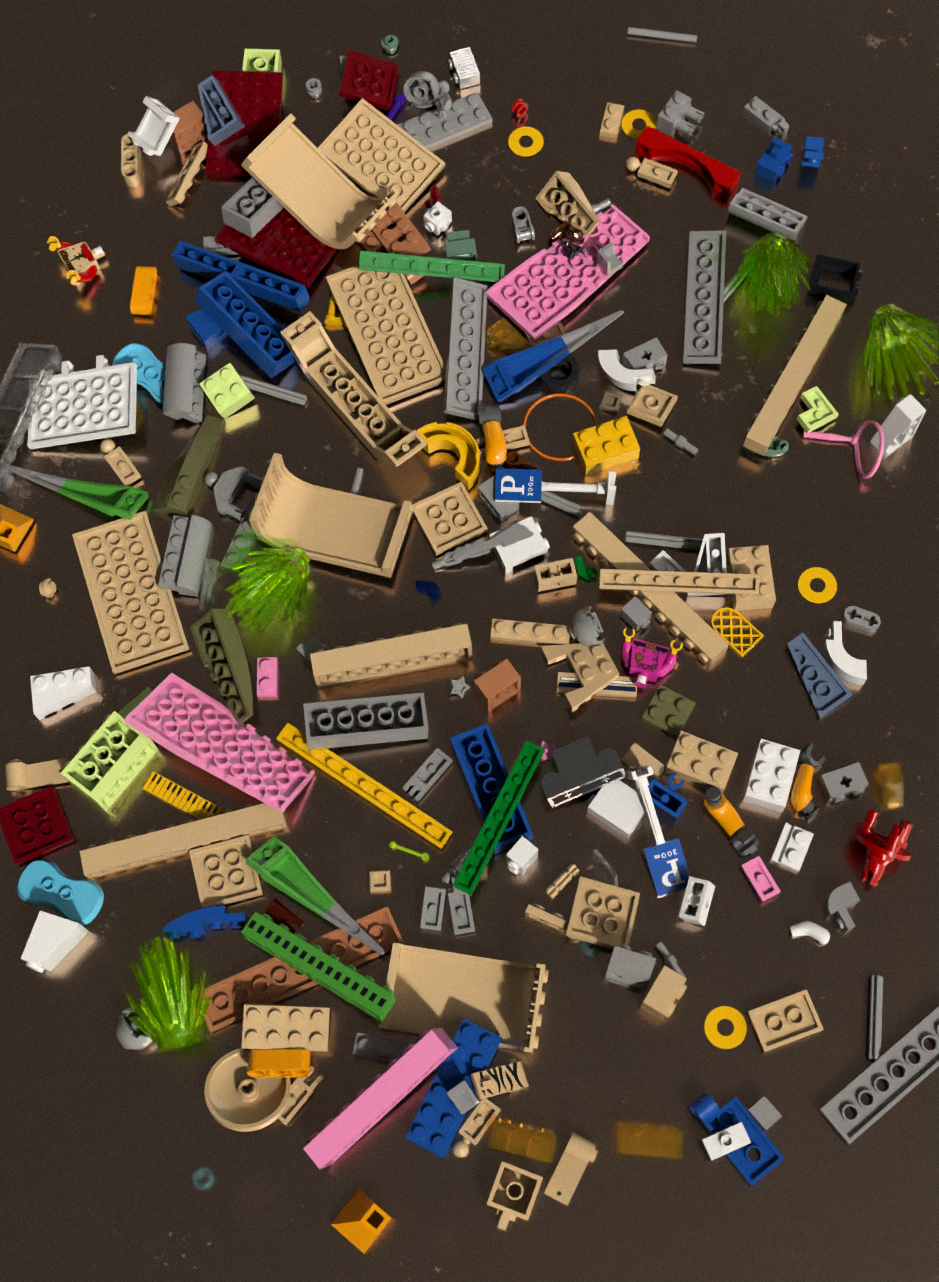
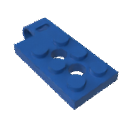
M707 1092L703 1093L689 1105L694 1115L710 1135L742 1122L751 1143L727 1153L726 1156L750 1187L785 1159L736 1096L720 1109ZM751 1148L759 1151L760 1157L757 1161H752L748 1157V1151Z

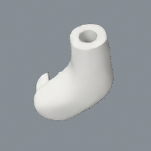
M804 921L789 927L792 937L810 936L821 944L828 943L830 939V933L827 929L811 921Z

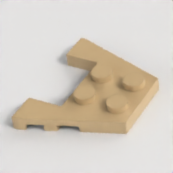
M581 643L541 646V653L548 665L567 658L582 688L565 693V699L572 712L577 710L578 706L583 702L586 703L590 700L591 696L596 692L603 690L619 677V672L603 643L594 646H584Z

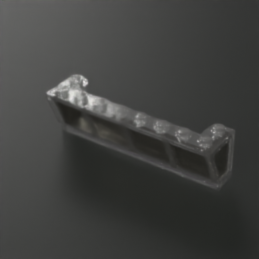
M19 343L0 384V490L7 492L9 486H12L14 482V476L9 467L16 458V451L19 445H22L26 430L31 426L32 416L38 410L41 397L45 395L47 383L52 379L53 375H58L61 372L63 359L55 345Z

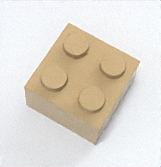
M664 965L640 1008L661 1021L664 1017L669 1018L677 1004L673 1003L674 1000H680L687 988L684 984L687 979Z

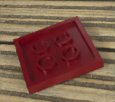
M348 50L339 96L358 102L363 98L374 107L390 111L399 65Z
M53 785L0 807V824L14 863L17 866L74 842Z

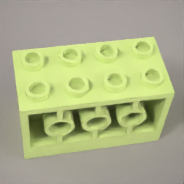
M114 711L104 718L103 724L98 730L92 732L89 741L79 747L76 756L63 766L61 774L71 785L107 812L156 754L158 748L149 737L125 723V718Z

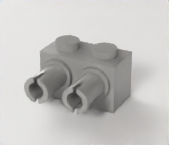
M676 90L658 115L656 129L670 136L679 129L691 136L695 125L685 121L684 118L687 116L700 123L705 113L691 106L692 98Z

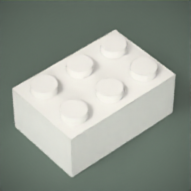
M760 739L743 802L782 813L786 807L800 750Z

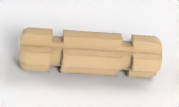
M570 864L566 868L567 871H563L553 881V885L550 884L545 892L549 897L554 898L558 891H561L572 880V877L579 873L576 865Z

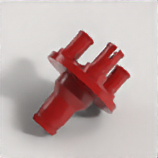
M868 808L863 824L859 825L854 837L857 841L867 846L865 849L867 858L859 879L861 881L867 880L870 871H872L873 875L869 884L877 886L886 865L893 862L894 858L903 861L910 860L912 854L906 849L913 824L901 819L899 825L893 823L889 836L876 833L874 828L881 813Z

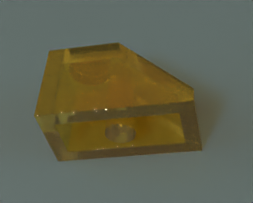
M900 762L880 764L876 768L875 774L882 810L902 808L904 780Z

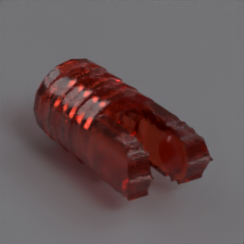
M276 898L264 910V913L269 915L278 925L282 923L287 926L292 934H295L296 930L286 920L290 919L293 923L300 926L303 923L302 919Z

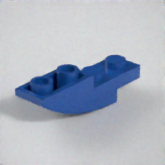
M225 905L202 908L173 920L162 928V934L168 936V939H180V936L188 935V938H201V935H207V926H209V929H221L225 925H230V928H242V925L248 923V916L246 913H227Z

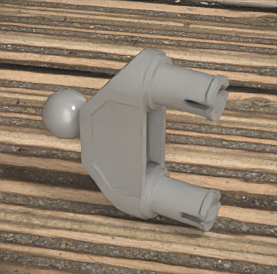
M242 466L223 472L220 478L215 472H208L204 477V482L206 485L214 488L218 513L222 515L228 514L241 521V516H244L246 510L232 504V502L246 483L260 490L262 478L251 473L249 468Z

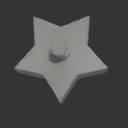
M460 676L457 680H449L451 684L449 694H457L463 699L464 692L471 688L465 683L464 676Z

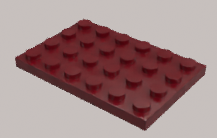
M212 70V75L220 82L245 127L216 146L208 140L206 175L252 177L241 164L281 122L283 73Z
M285 208L278 212L253 238L227 224L215 237L216 243L294 282L305 285L306 288L310 287L337 250L316 239Z

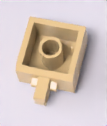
M501 1162L487 1201L488 1206L498 1209L496 1215L501 1216L497 1228L506 1231L509 1220L515 1222L516 1217L528 1221L543 1177L506 1162Z

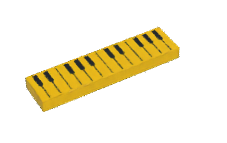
M154 771L143 787V790L198 820L205 819V816L209 814L220 815L223 810L219 806Z

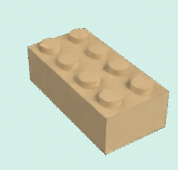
M245 1003L241 1048L328 1051L330 1006Z

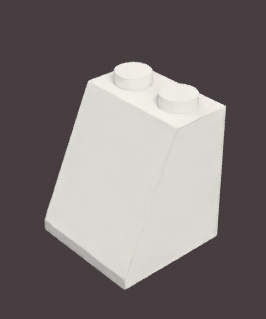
M39 911L21 959L27 962L25 966L30 967L32 970L41 973L44 970L51 972L87 935L88 930L77 922Z

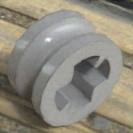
M311 78L306 82L308 95L316 97L321 94L320 80Z

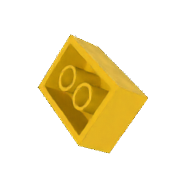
M627 416L573 433L572 444L585 475L639 458L640 447Z

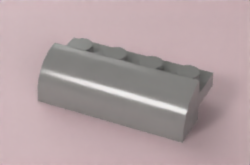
M744 188L739 193H736L728 208V213L793 242L798 238L799 232L808 217Z
M176 343L167 347L163 414L176 420L184 418L198 424L202 422L204 390L199 384L205 380L206 355L196 351L195 345Z
M192 515L191 518L173 516L158 583L159 589L178 591L181 595L198 597L213 530L211 522Z

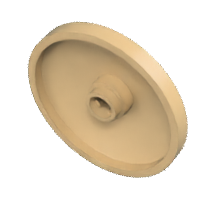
M239 1048L227 1053L214 1064L205 1082V1100L211 1115L222 1126L234 1131L249 1132L270 1125L283 1113L291 1096L290 1078H254L247 1074L249 1052L257 1049Z

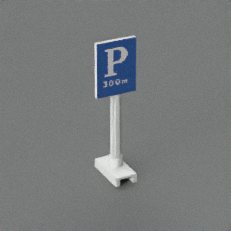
M496 468L495 502L541 503L542 491L595 492L597 494H605V505L613 506L616 486H614L616 472H608L606 483L542 482V470Z
M643 765L636 772L627 770L626 774L627 779L635 780L637 788L640 789L656 841V845L645 848L643 851L657 896L660 897L685 889L690 873L679 838L667 842L664 840L648 789L649 782L647 777L653 775L652 767Z

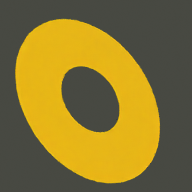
M640 109L628 112L622 120V129L625 134L634 139L640 137L644 129L636 130L632 126L633 121L638 118L645 120L646 126L656 129V119L650 112Z
M520 127L511 133L508 143L510 149L515 154L528 157L537 154L542 149L544 140L542 134L535 128ZM522 136H530L533 139V144L527 148L522 147L519 144V139Z
M813 567L801 574L798 588L806 600L813 603H825L836 594L837 582L833 574L828 570ZM814 578L822 579L825 582V589L822 592H814L810 588L811 580Z
M721 1006L713 1009L708 1014L704 1029L707 1038L713 1045L722 1049H731L742 1043L746 1036L747 1025L743 1015L738 1010L729 1006ZM722 1019H728L734 1025V1031L729 1036H723L717 1030L718 1022Z

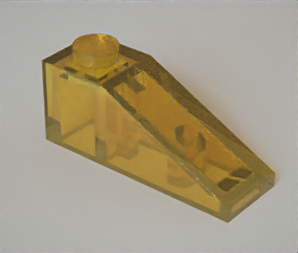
M504 317L487 329V343L504 354L511 355L533 347Z

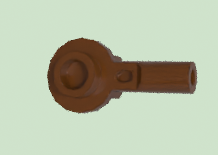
M515 451L506 453V460L503 464L508 469H517L519 467L529 470L540 469V466L522 460V456Z

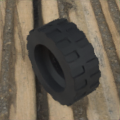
M571 354L556 364L567 368L568 375L565 379H553L549 373L550 369L538 377L541 386L546 391L548 390L550 393H567V391H571L577 385L580 368L576 358L571 356Z

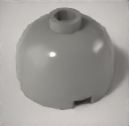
M427 71L414 72L406 80L403 87L406 99L417 104L415 105L416 107L424 109L433 105L440 91L436 77Z
M591 606L582 608L574 614L571 621L572 628L569 629L572 638H577L584 646H594L605 642V637L601 638L600 632H603L600 620L596 612L591 613Z
M136 1008L124 1009L115 1024V1035L124 1048L131 1050H141L148 1047L154 1041L159 1031V1026L153 1017L149 1014L146 1016L139 1014L141 1010Z

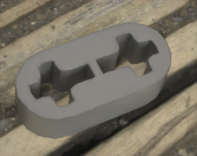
M856 606L846 608L842 617L847 625L870 633L875 632L881 624L880 617L877 614ZM851 612L855 613L854 619H850L849 614H851ZM870 619L874 620L872 626H869L868 621Z

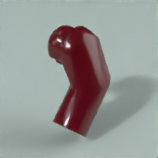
M431 186L429 189L431 198H428V201L425 200L424 203L427 209L432 208L437 202L440 203L442 200L438 186Z

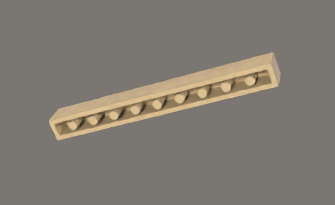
M826 295L823 301L820 300L815 309L817 313L815 315L812 314L807 323L809 325L808 329H803L799 337L801 339L800 343H795L791 351L793 353L792 357H787L783 365L785 367L784 371H779L775 379L777 381L776 385H771L767 393L769 395L768 399H763L759 407L761 409L760 413H755L751 421L753 424L751 429H746L743 435L745 439L744 447L762 456L765 455L839 323L847 304Z
M591 512L573 526V538L578 543L586 546L588 553L591 556H596L605 569L651 571ZM628 590L633 596H638L641 602L655 613V617L660 622H665L669 626L670 632L675 636L678 635L688 649H693L701 662L711 666L727 651L729 644L675 592Z
M252 803L244 806V809H228L224 814L206 815L205 819H190L185 821V824L178 826L177 824L167 825L163 830L151 829L143 835H128L124 840H109L105 842V845H89L85 847V850L79 851L83 873L90 879L189 853V850L245 835L251 837L287 827L284 812H280L266 803L259 805Z

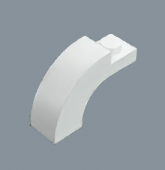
M617 349L598 350L599 361L604 374L615 386L628 391H636L637 384L642 386L655 384L656 377L653 369H627L619 363L620 357Z
M833 621L831 627L827 630V639L823 644L825 660L840 678L853 684L863 685L867 680L866 660L856 659L845 651L842 644V621Z

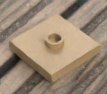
M651 385L641 386L627 409V414L662 427L678 396Z

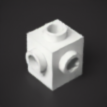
M439 202L432 208H428L423 216L425 228L437 236L442 231H446L452 222V212Z

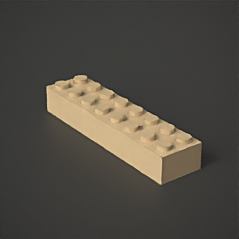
M455 623L447 628L435 627L431 631L426 632L419 630L411 635L404 636L403 634H398L390 639L377 638L369 643L357 642L353 646L348 647L343 645L336 646L334 649L327 651L320 649L310 654L317 688L473 659L468 625L462 623Z

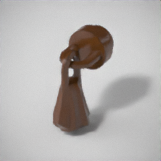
M563 222L556 229L552 228L548 234L553 242L558 239L561 241L564 233L569 241L573 243L579 242L583 237L582 230L573 227L569 222ZM561 228L562 232L559 234L557 231Z

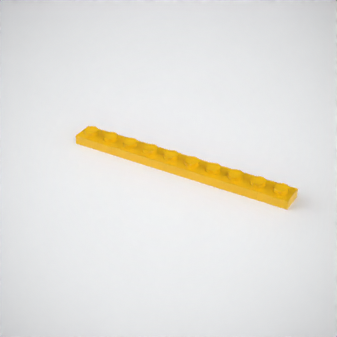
M287 723L277 736L276 740L439 849L442 850L452 836L453 831L329 749L307 750L306 734L291 724Z

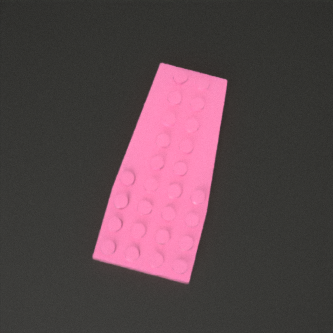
M610 205V209L604 213L596 214L600 223L590 235L583 233V237L576 243L570 242L568 237L561 241L559 239L552 243V247L539 251L485 291L487 298L533 341L574 311L614 274L612 273L607 276L598 266L597 251L613 243L615 245L614 253L624 265L649 242V235L615 205ZM564 241L583 247L585 253H576L573 260L567 258L569 250L563 245Z
M173 673L165 678L125 718V723L172 753L280 812L285 811L313 778L315 773L313 769L308 771L301 766L302 761L299 759L293 760L287 756L284 748L280 747L278 749L272 745L270 738L265 735L263 737L255 732L256 728L252 725L238 724L227 707Z

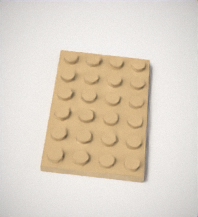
M363 98L318 147L340 171L373 197H386L396 188L400 193L395 199L404 213L445 167L444 161Z

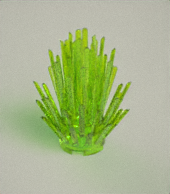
M780 233L766 234L761 237V240L754 243L756 244L755 246L744 250L741 254L752 252L742 259L744 263L739 267L738 271L740 272L737 274L738 278H742L754 264L739 290V295L742 294L746 285L751 280L748 294L751 298L757 295L755 311H758V307L759 310H763L764 306L769 311L770 316L774 315V306L775 316L780 315L779 297L781 298V308L785 305L788 309L791 308L790 287L795 306H797L796 294H800V286L796 274L807 290L810 291V286L794 261L806 274H809L806 268L807 266L810 267V265L804 259L812 261L811 258L797 250L802 248L793 243L796 242L795 240L788 237L785 238Z
M288 544L281 549L263 548V551L247 552L248 555H270L246 559L245 561L248 563L231 567V569L235 570L266 562L238 573V576H242L252 572L224 590L229 591L232 589L231 594H234L245 587L228 600L230 602L226 605V609L233 605L235 606L226 614V617L230 618L238 610L237 616L241 617L249 610L237 624V627H244L265 606L246 629L248 631L255 623H261L265 616L268 615L260 627V631H262L284 602L274 625L276 627L292 597L287 616L291 615L293 619L300 590V609L303 610L305 594L307 595L308 576L312 572L309 566L310 559L303 550L298 547L295 549L288 547Z
M159 936L155 937V941H150L152 949L150 952L147 942L143 941L144 948L139 946L142 956L140 961L144 973L140 970L138 964L135 963L134 966L130 962L144 999L140 998L138 1005L130 993H125L130 1006L142 1021L138 1017H129V1019L157 1044L159 1053L201 1042L200 1030L212 996L208 997V995L203 998L206 985L204 983L205 971L200 979L196 1003L197 983L193 985V989H190L188 947L185 949V959L183 958V952L179 953V969L177 949L174 950L173 940L169 942L166 936L163 938L165 949L162 948Z

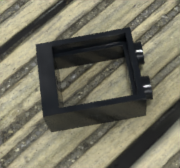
M817 254L807 295L825 298L828 295L841 302L851 304L853 297H857L859 290L856 283L861 280L862 271L859 270L861 263ZM821 269L851 275L849 291L819 285Z

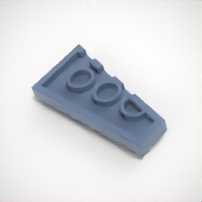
M801 633L787 643V648L819 719L852 696L849 689L804 633Z

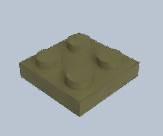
M660 684L641 720L677 738L696 703Z

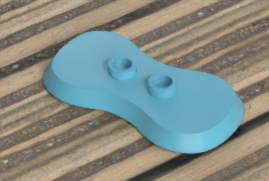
M132 343L124 346L116 354L112 366L134 362L137 365V384L145 387L156 401L163 404L166 364L159 361L151 350L144 345Z
M37 858L30 861L22 870L16 884L17 894L25 903L50 907L62 918L77 922L82 926L89 924L97 916L104 900L103 890L98 883L90 879L71 877L65 874L53 861L45 858Z

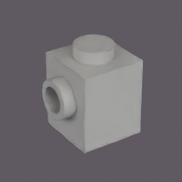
M636 596L621 608L620 616L635 631H638L640 628H646L651 622L652 612Z

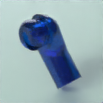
M416 580V590H425L432 599L440 598L441 590L435 582Z

